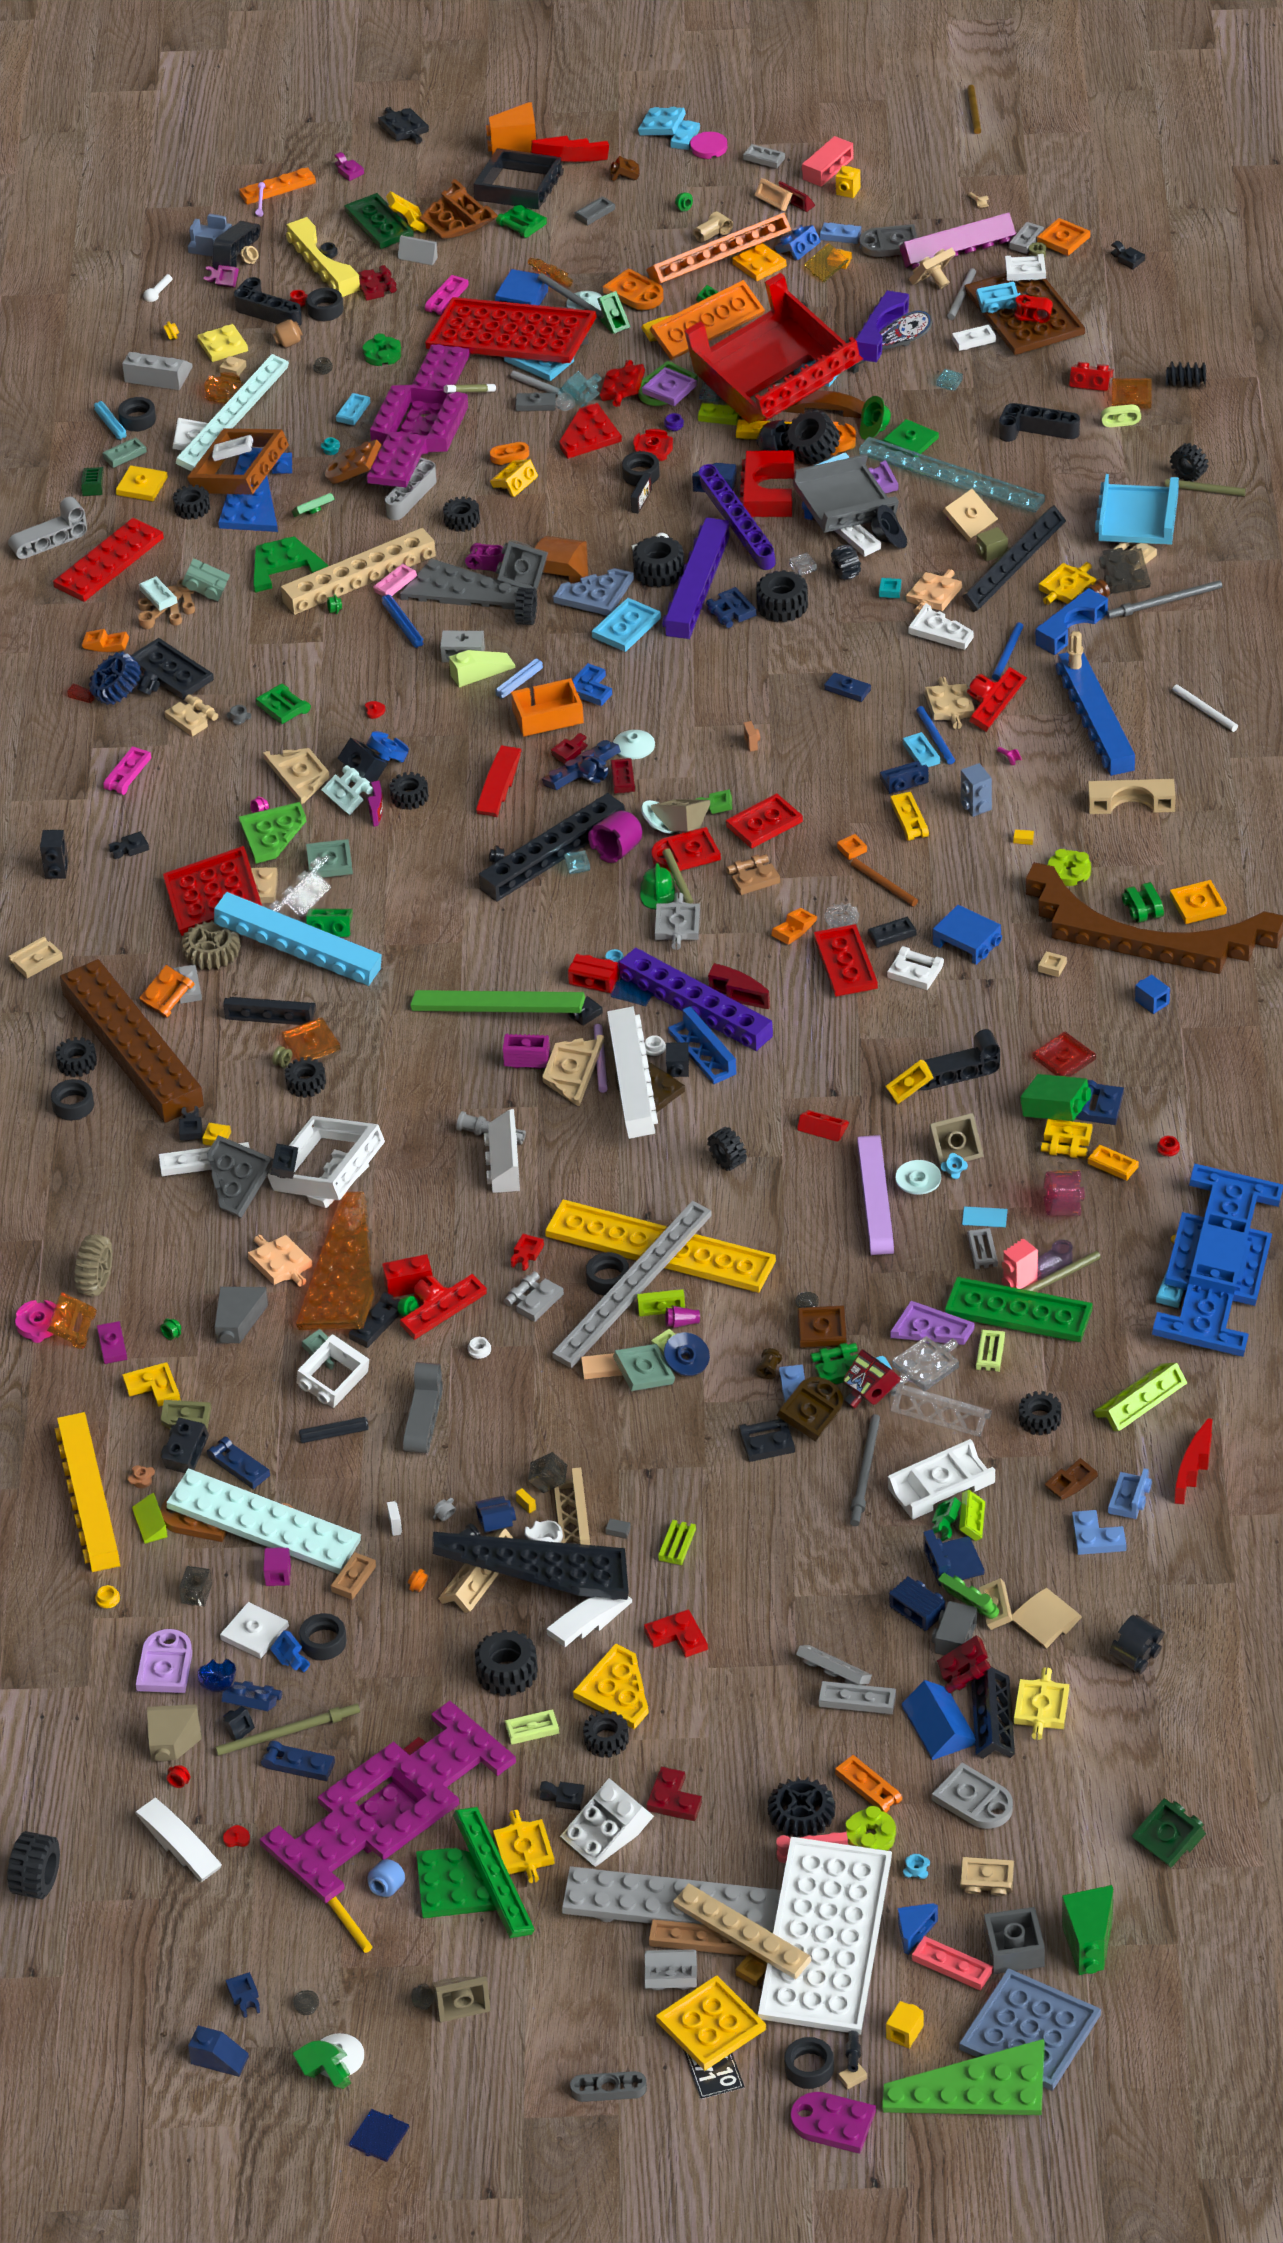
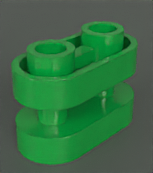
M1151 882L1141 884V891L1139 892L1134 886L1124 889V893L1121 895L1124 906H1128L1132 920H1135L1137 923L1145 922L1149 913L1153 919L1164 916L1162 901Z

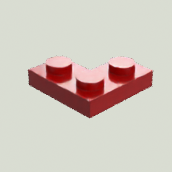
M689 1609L644 1624V1631L653 1648L677 1641L685 1658L708 1650V1643Z

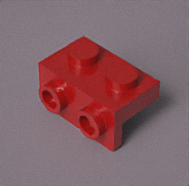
M1078 362V364L1071 367L1069 386L1107 391L1114 369H1110L1109 365L1097 364V367L1089 366L1088 362Z

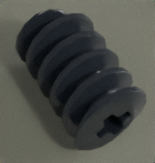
M1171 361L1166 369V386L1172 381L1173 386L1176 387L1178 381H1180L1181 387H1184L1186 381H1188L1189 387H1192L1194 382H1196L1197 387H1200L1203 382L1206 388L1205 362L1202 363L1200 368L1197 362H1195L1191 368L1189 362H1186L1185 367H1183L1179 361L1177 367H1175L1173 361Z

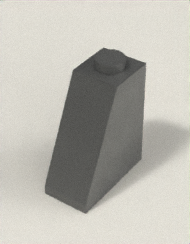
M220 1287L215 1321L217 1343H241L268 1307L266 1287Z

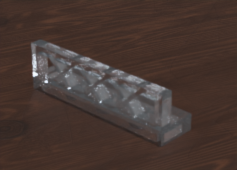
M898 1384L891 1407L893 1412L981 1437L985 1420L990 1419L992 1410L903 1384ZM901 1395L909 1396L914 1406L907 1410L898 1408ZM915 1398L923 1401L917 1403ZM926 1402L932 1403L936 1411L928 1417L923 1415L919 1407ZM937 1405L943 1406L944 1408L939 1410ZM949 1408L953 1409L958 1419L951 1423L946 1422L941 1414ZM914 1409H916L917 1412H918V1414H917V1413H914V1412H911V1411H913ZM959 1411H960V1412L967 1413V1414L961 1416V1414L959 1413ZM938 1415L940 1420L934 1419V1417ZM971 1415L979 1417L976 1431L968 1429L964 1422L965 1418ZM958 1422H960L963 1427L958 1426V1425H955V1424H957Z

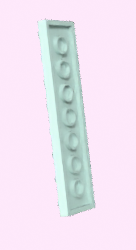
M189 1468L167 1501V1508L269 1548H289L290 1556L337 1574L342 1571L361 1541V1534Z

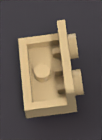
M963 1857L960 1880L961 1889H964L965 1893L980 1894L981 1891H991V1895L1006 1896V1892L1012 1893L1014 1861Z

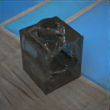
M551 1452L530 1462L528 1481L542 1493H545L566 1482L568 1465Z
M186 1566L179 1586L181 1603L205 1607L212 1587L210 1569Z

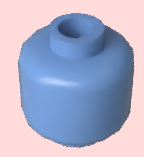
M389 1859L381 1860L368 1874L369 1887L378 1896L390 1897L404 1884L405 1873L397 1862Z

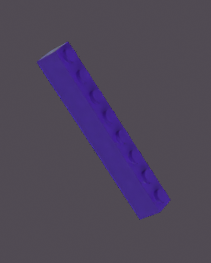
M705 518L703 525H700L698 538L694 539L693 551L690 550L688 563L684 564L683 576L679 577L678 589L674 590L673 601L669 602L668 614L663 617V627L666 629V636L690 639L730 538L729 520Z

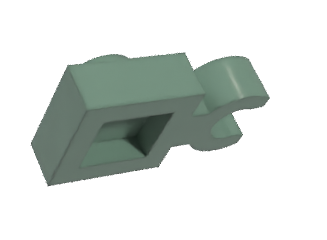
M319 1329L302 1341V1347L312 1356L329 1337ZM331 1356L325 1361V1365L329 1369L334 1367V1362L331 1361L334 1358Z

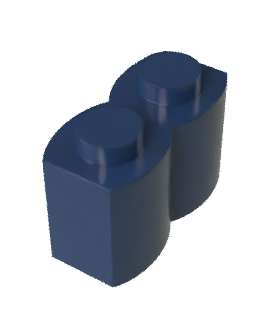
M504 1496L475 1501L477 1518L484 1533L513 1527L512 1521H516L514 1507H511L510 1500H505Z

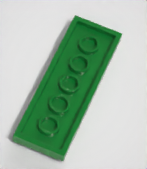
M957 1277L946 1305L945 1313L968 1321L1081 1343L1093 1309V1303Z

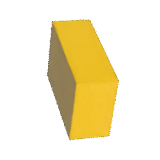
M1015 829L1013 844L1033 845L1034 831Z
M523 1488L515 1492L516 1502L529 1514L536 1510L535 1500Z

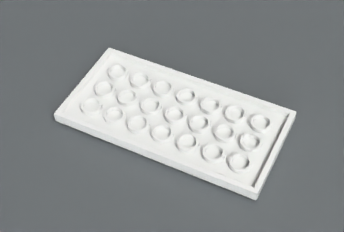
M791 1837L773 1934L810 1955L811 1962L796 1980L767 1963L758 2016L762 2020L847 2033L853 2030L861 2035L892 1858L891 1851Z

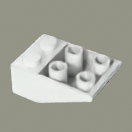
M609 1778L560 1837L596 1867L638 1836L654 1816Z

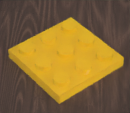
M717 1975L656 2015V2022L704 2071L766 2030V2023Z

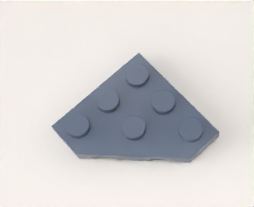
M614 568L607 570L605 575L597 577L594 574L581 578V582L563 583L553 596L554 603L608 616L614 611L634 580V573Z

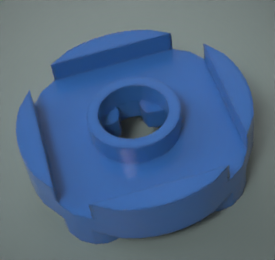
M379 731L372 732L366 745L379 752L378 756L387 761H390L391 758L399 762L405 761L409 751L405 743L397 738H394V740L388 739L389 734Z

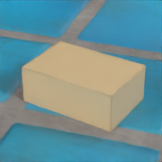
M859 2063L858 2071L850 2072L846 2069L839 2073V2080L847 2090L867 2079V2073Z

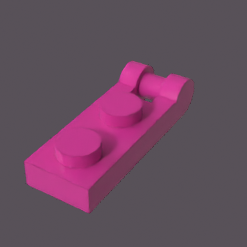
M451 275L426 302L425 311L430 313L434 311L437 315L441 316L452 297H459L469 286L468 279Z
M132 746L105 779L104 789L109 791L116 790L117 793L125 795L128 786L150 761L151 752Z

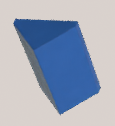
M924 1680L902 1703L903 1710L932 1760L975 1745L974 1733L952 1695L948 1693L944 1686Z

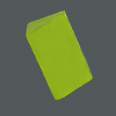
M154 1493L148 1495L132 1507L144 1544L168 1537L166 1525Z

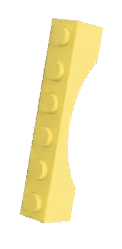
M308 217L287 224L288 232L286 233V238L288 242L292 243L296 251L302 254L304 260L307 263L309 262L314 272L321 276L323 282H326L330 288L338 290L342 297L360 291L359 275L350 265L331 260L316 247V226Z

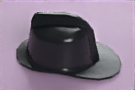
M887 505L879 506L877 515L871 519V528L874 535L880 541H890L898 548H905L908 543L907 537L895 513Z

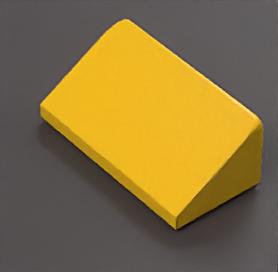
M919 1060L885 1087L896 1103L900 1104L932 1080L933 1075L926 1062Z

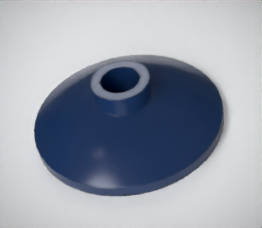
M677 1333L669 1338L664 1347L666 1363L674 1372L683 1376L700 1374L705 1370L710 1360V1353L706 1343L692 1333ZM685 1355L688 1360L683 1359L681 1356Z

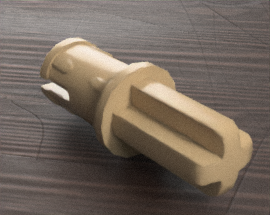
M1076 631L1071 632L1069 646L1067 647V653L1069 654L1068 666L1075 670L1082 667L1081 656L1084 651L1083 646H1081L1082 634Z

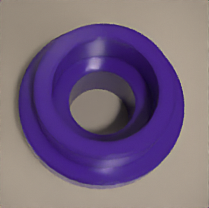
M671 413L666 416L664 426L668 430L677 431L684 426V420L680 414Z

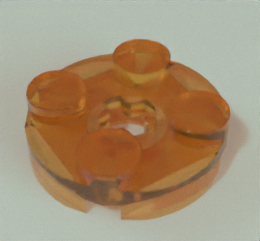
M220 373L221 376L216 378L214 375L210 376L204 384L208 401L226 404L243 386V381L234 373Z

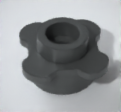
M235 705L227 713V718L233 720L235 725L244 723L245 720L251 719V713H247L245 706Z

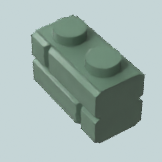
M193 558L181 585L218 602L230 575Z

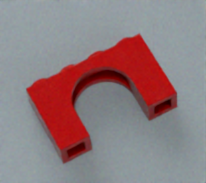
M746 451V459H742L743 472H741L740 495L744 497H740V502L751 517H792V489H770L761 487L758 484L768 479H793L795 468L794 451Z

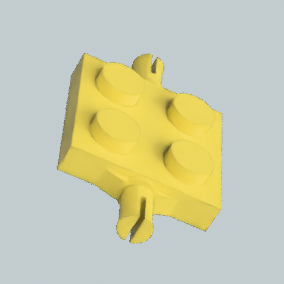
M1046 1667L1041 1670V1679L1033 1681L1020 1679L1014 1715V1724L1033 1726L1031 1736L1035 1740L1037 1732L1038 1740L1042 1739L1043 1728L1064 1729L1070 1684L1051 1681L1052 1670L1047 1668L1046 1675Z

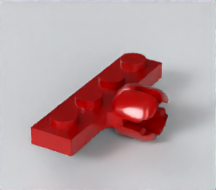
M1011 667L1007 669L996 683L983 674H977L976 678L969 685L970 689H967V694L981 703L969 721L985 732L993 725L1027 679V677Z
M473 1274L450 1288L444 1287L433 1276H425L424 1278L428 1283L421 1279L414 1287V1296L422 1303V1306L400 1319V1325L415 1340L486 1295L487 1288Z

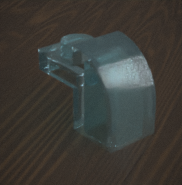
M578 371L563 384L560 391L570 402L579 406H586L600 394L597 391L599 388L597 384L602 378L596 373L587 380Z

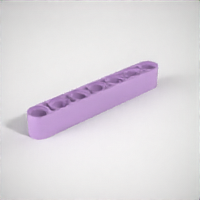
M880 1135L857 1137L870 1254H894Z

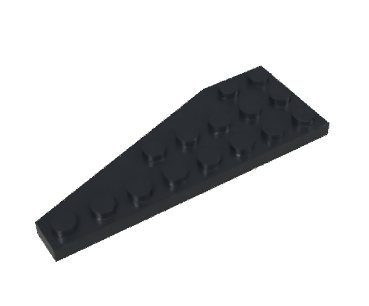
M433 1532L432 1554L579 1596L610 1598L613 1600L628 1599L629 1589L625 1548Z

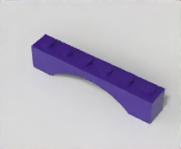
M887 290L884 296L880 297L879 304L875 305L873 313L869 315L868 321L864 323L863 329L858 332L856 338L859 355L864 358V361L877 363L882 355L883 336L879 332L896 319L908 313V293Z

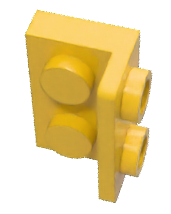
M531 459L514 460L490 480L493 488H507L511 497H515L535 480L538 474Z

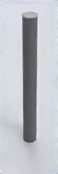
M540 273L538 276V280L584 310L596 311L598 319L604 316L602 311L545 274Z

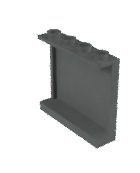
M867 454L795 470L792 485L824 533L869 523L877 515L878 507L881 505H887L896 515L899 501L896 496L888 498L866 466Z

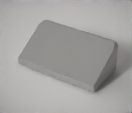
M401 235L398 259L427 265L435 263L438 258L437 242Z

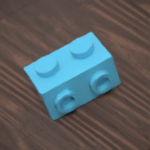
M1014 282L976 290L982 313H993L1004 308L1013 309L1017 307L1016 297L1021 295L1017 293Z

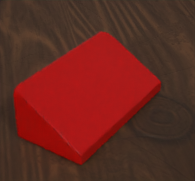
M807 1110L800 1115L797 1129L804 1133L837 1142L843 1136L849 1122Z

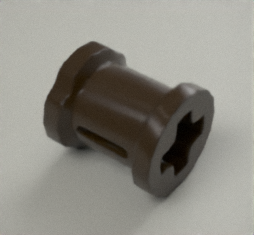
M768 1348L764 1349L761 1354L762 1360L756 1367V1373L761 1378L773 1379L777 1373V1364H780L782 1361V1355L778 1350Z

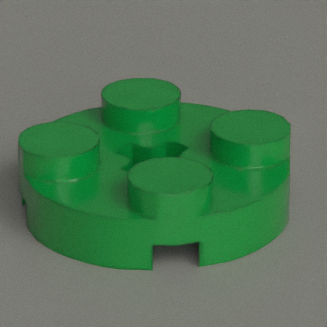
M381 333L374 335V338L368 340L362 347L365 361L374 366H382V363L387 362L388 365H391L401 358V342Z

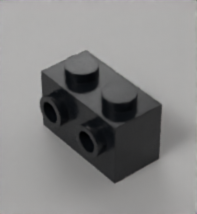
M178 1417L176 1424L170 1429V1438L167 1445H164L162 1448L161 1459L166 1469L186 1473L188 1468L195 1470L209 1433L205 1424Z

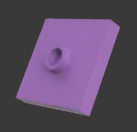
M664 367L642 387V393L675 406L697 386V380Z

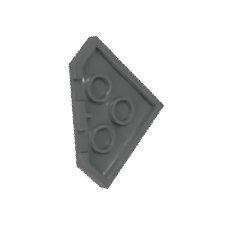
M218 1135L209 1149L207 1157L211 1164L212 1177L219 1197V1205L224 1212L242 1218L271 1170L273 1158Z

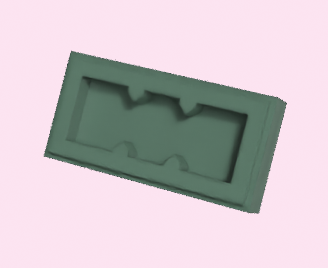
M135 437L102 454L103 459L114 468L147 453L146 446Z

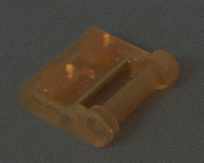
M61 1292L47 1331L72 1342L75 1348L83 1349L87 1343L86 1336L91 1321L95 1319L97 1310ZM81 1313L83 1319L77 1333L73 1329L78 1314Z

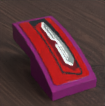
M380 781L371 782L373 787L372 797H367L369 814L374 827L379 825L383 813Z

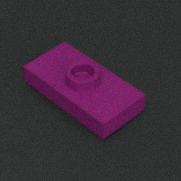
M120 1321L97 1325L104 1364L127 1360Z

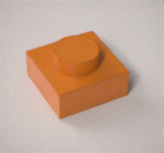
M853 834L838 841L837 849L848 860H851L866 853L867 845L856 834Z

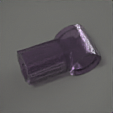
M1068 1240L1055 1241L1050 1251L1038 1257L1037 1279H1042L1054 1271L1073 1263V1245Z

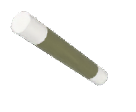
M495 384L444 386L445 393L495 392L496 390Z

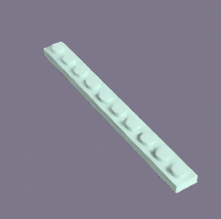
M271 354L176 459V464L192 471L223 428H233L288 368L289 362Z

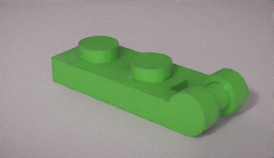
M943 1573L938 1579L947 1593L968 1606L977 1607V1612L989 1619L998 1616L999 1608L993 1603L988 1594H981L973 1586L968 1588L955 1575L952 1578Z

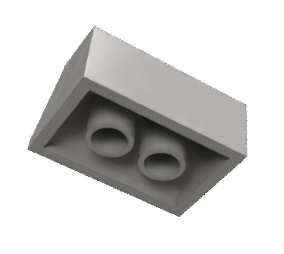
M129 352L122 363L125 382L174 390L181 389L193 367L192 363L185 360L137 352Z

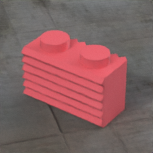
M1025 1239L1017 1241V1243H1014V1246L1004 1250V1261L1002 1262V1268L1004 1269L1002 1283L1004 1286L1022 1289L1038 1281V1250Z

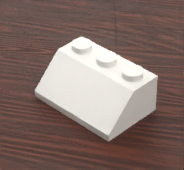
M511 1109L488 1123L489 1133H484L485 1146L490 1147V1151L485 1152L486 1165H491V1170L487 1171V1184H492L493 1193L520 1191L514 1109Z

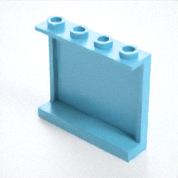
M1106 474L1105 482H1101L1100 494L1103 495H1099V507L1097 508V520L1095 522V532L1099 533V541L1172 545L1179 478L1171 477L1169 487L1109 484V474Z

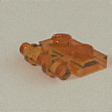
M539 258L528 259V265H531L532 269L537 273H543L552 280L571 287L573 280L567 277L569 273L557 269V266L549 265Z

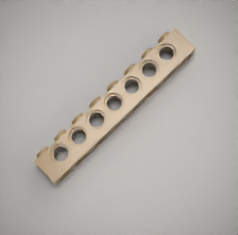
M420 528L281 586L283 603L294 615L327 602V597H331L333 594L339 597L380 580L401 564L411 567L435 557V542L423 528Z

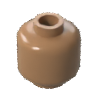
M291 319L276 325V333L273 334L277 345L282 344L284 348L299 343L301 340L300 336L303 335L297 321L293 322Z

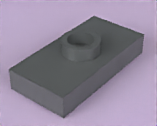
M534 392L517 393L516 411H554L556 409V393Z

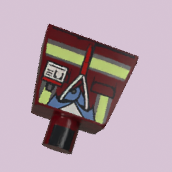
M862 1349L844 1377V1383L852 1390L844 1401L854 1409L863 1398L872 1405H876L901 1381V1378L891 1368Z

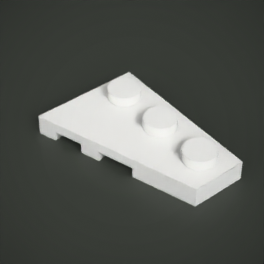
M925 603L908 627L909 634L963 650L967 648L974 638L972 630L957 621L948 620L945 618L944 613L933 611L927 603Z

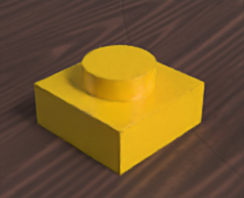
M209 1123L202 1138L203 1145L212 1146L218 1135L228 1139L231 1134V1127Z

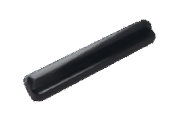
M359 1417L300 1429L301 1443H307L366 1431L369 1429L368 1420L366 1417Z

